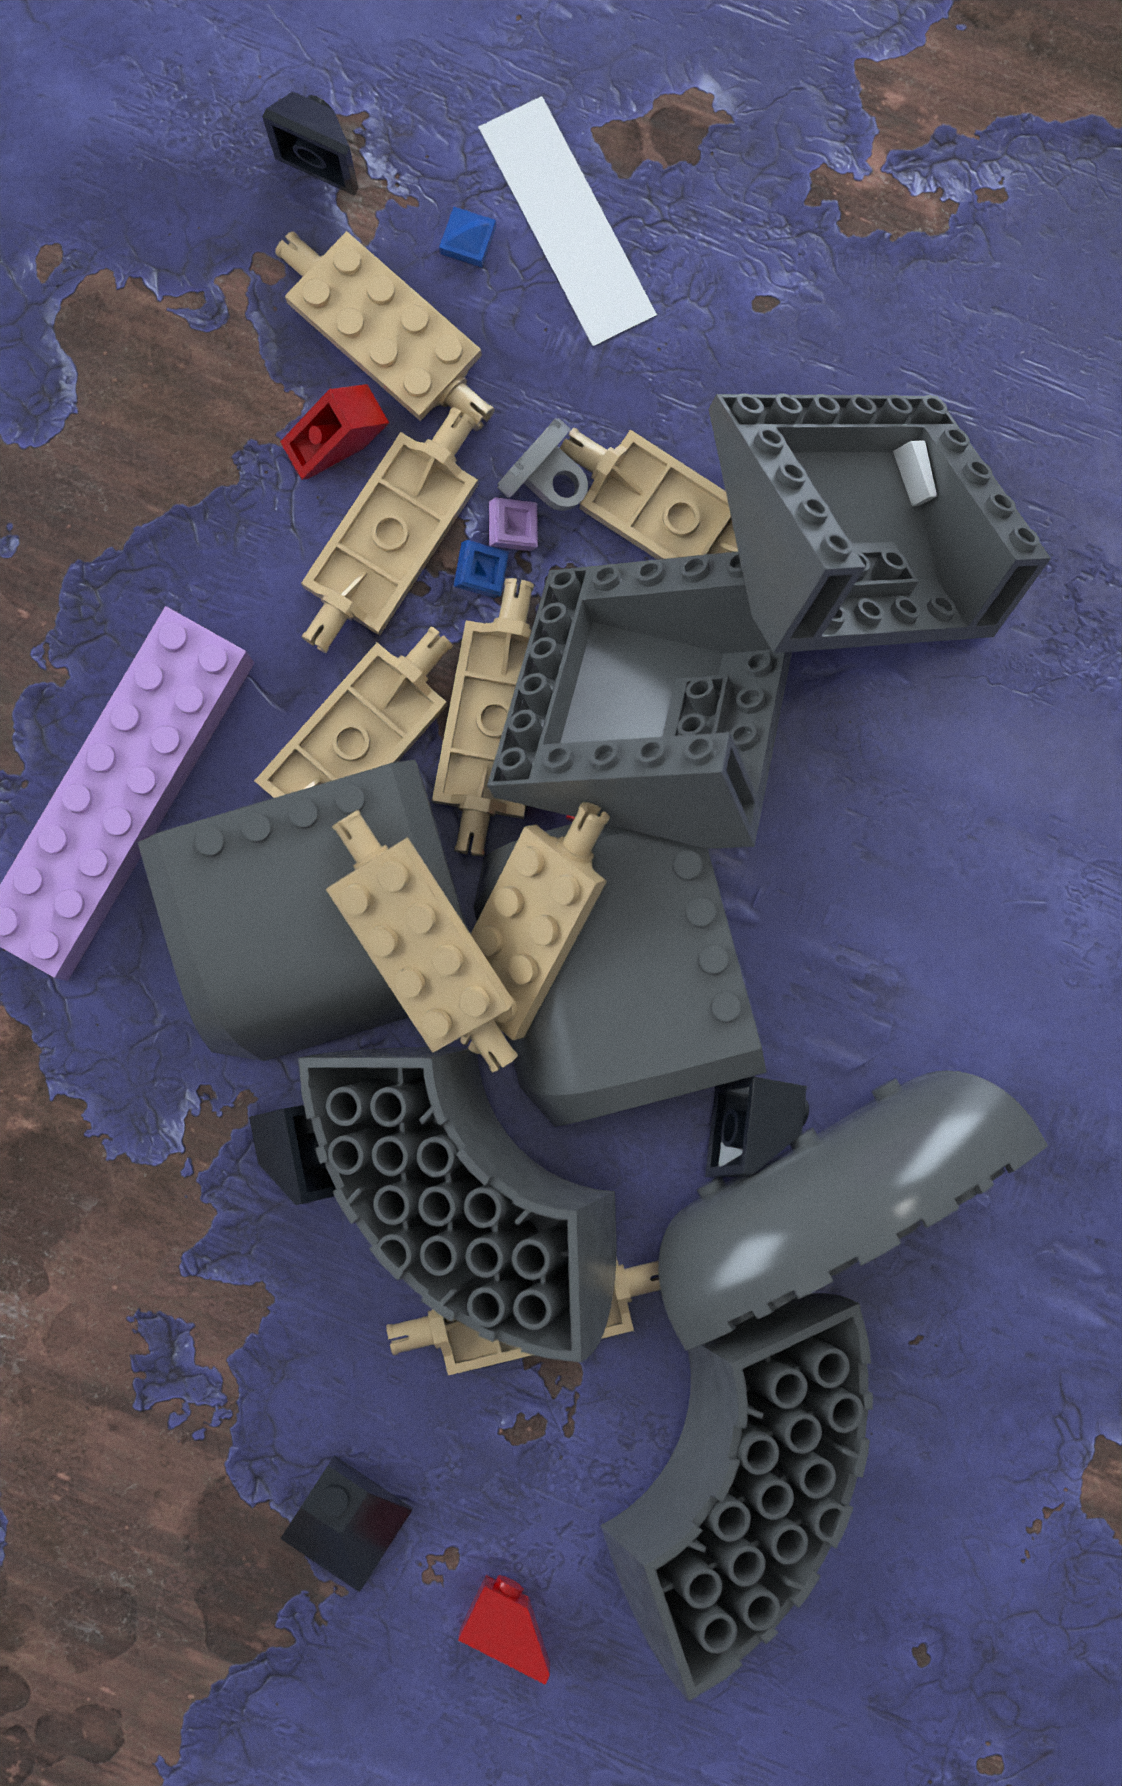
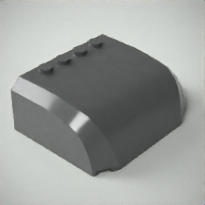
M415 759L389 763L158 832L138 842L184 1001L200 1037L211 1052L267 1061L409 1018L328 894L326 888L355 870L353 865L357 862L332 826L359 809L362 818L381 847L387 845L389 849L408 837L467 928L424 781Z
M572 824L545 832L555 838L565 837ZM605 824L591 852L594 854L592 859L593 870L607 882L526 1035L514 1041L507 1036L510 1046L518 1054L513 1062L520 1088L554 1127L600 1117L766 1073L761 1042L708 849ZM518 840L495 849L484 857L473 907L477 921Z

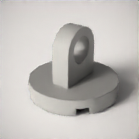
M555 418L498 482L497 488L506 497L510 498L524 483L545 504L554 510L566 511L578 505L587 494L588 481L586 474L557 446L571 429L560 418ZM565 475L572 480L575 487L572 497L564 498L554 491L552 484L555 476Z

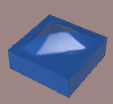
M453 206L439 246L440 254L482 268L496 230V220Z
M470 540L461 542L453 587L492 598L500 597L509 552Z

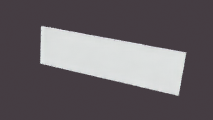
M541 96L479 126L487 145L592 346L656 316L657 314L543 97Z

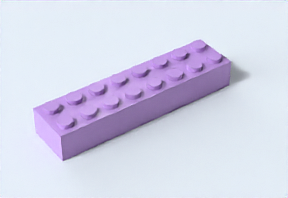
M164 607L0 884L1 948L54 978L69 980L141 857L138 842L155 834L254 665V661L247 651L172 609Z

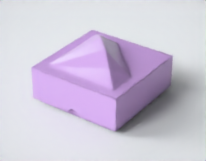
M496 497L489 501V546L525 551L536 549L538 547L537 503Z

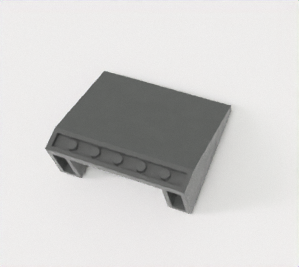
M716 394L709 407L751 615L773 653L994 637L1051 559L1039 542L1038 535L1025 522L1016 509L1015 502L1006 495L992 475L991 468L983 462L971 445L968 435L959 428L948 412L946 404L938 396ZM910 441H925L937 497L920 506L911 505L893 453L894 450Z
M738 551L549 570L487 784L494 798L576 817L581 803L589 802L601 808L598 814L599 817L603 811L610 816L607 825L707 849L755 847L792 652L773 653L753 620Z

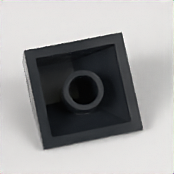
M292 91L266 108L262 118L276 160L351 195H356L359 187L350 147L334 110L327 102L314 95L304 97Z
M749 1077L715 1086L705 1177L714 1179L718 1177L753 1175L802 1134V1128L809 1114V1104L806 1100L807 1086L760 1077Z
M304 1105L249 1117L258 1164L295 1205L334 1197L333 1191L337 1189L325 1163L320 1164L315 1150L319 1145L314 1133L312 1119L306 1118Z
M334 1455L280 1539L360 1592L413 1508Z

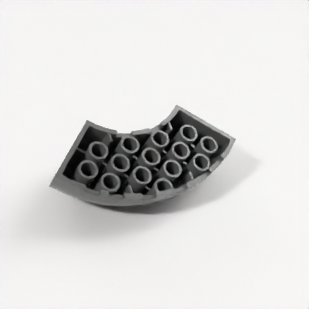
M429 1047L361 1049L321 1053L298 1058L302 1099L306 1118L312 1119L314 1133L319 1147L315 1148L320 1164L325 1163L337 1189L333 1191V1194L349 1222L357 1224L362 1234L372 1245L369 1250L382 1266L398 1281L403 1279L414 1291L423 1297L421 1301L439 1315L451 1322L456 1319L479 1332V1337L492 1342L498 1340L521 1348V1352L543 1358L582 1363L592 1355L600 1343L607 1325L615 1285L617 1256L615 1191L593 1189L564 1180L547 1171L527 1156L510 1138L498 1121L482 1084L478 1066V1055L470 1051L468 1047H442L432 1053Z
M949 1070L935 1071L918 1076L901 1085L894 1078L871 1091L875 1099L818 1134L813 1127L802 1132L798 1138L790 1143L791 1149L771 1159L755 1174L738 1176L726 1183L722 1177H718L697 1189L700 1197L683 1208L671 1220L663 1236L659 1254V1283L662 1299L669 1320L685 1351L733 1331L736 1328L735 1325L754 1315L757 1319L762 1318L796 1296L800 1299L834 1281L832 1276L848 1269L858 1261L861 1266L901 1244L900 1238L913 1232L922 1224L925 1228H928L959 1209L958 1205L978 1194L984 1193L994 1186L992 1181L1005 1173L1006 1170L1008 1173L1016 1171L1048 1147L1035 1122L1026 1110L1006 1091L992 1082L973 1074Z
M810 1293L800 1299L796 1296L762 1318L757 1319L754 1315L735 1325L736 1328L733 1331L689 1349L691 1370L689 1406L682 1433L668 1463L658 1478L639 1499L619 1515L600 1525L625 1596L649 1646L671 1681L689 1701L725 1680L742 1666L740 1660L749 1654L761 1641L767 1644L778 1633L775 1627L794 1605L799 1609L821 1577L817 1571L824 1562L831 1546L837 1548L848 1525L854 1508L849 1503L855 1489L857 1477L863 1478L869 1452L870 1440L865 1435L868 1410H873V1393L868 1391L867 1364L871 1363V1357L860 1303L847 1297L828 1293Z

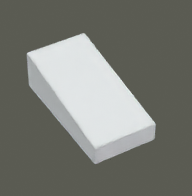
M910 441L894 450L893 453L911 505L920 506L937 497L925 441Z

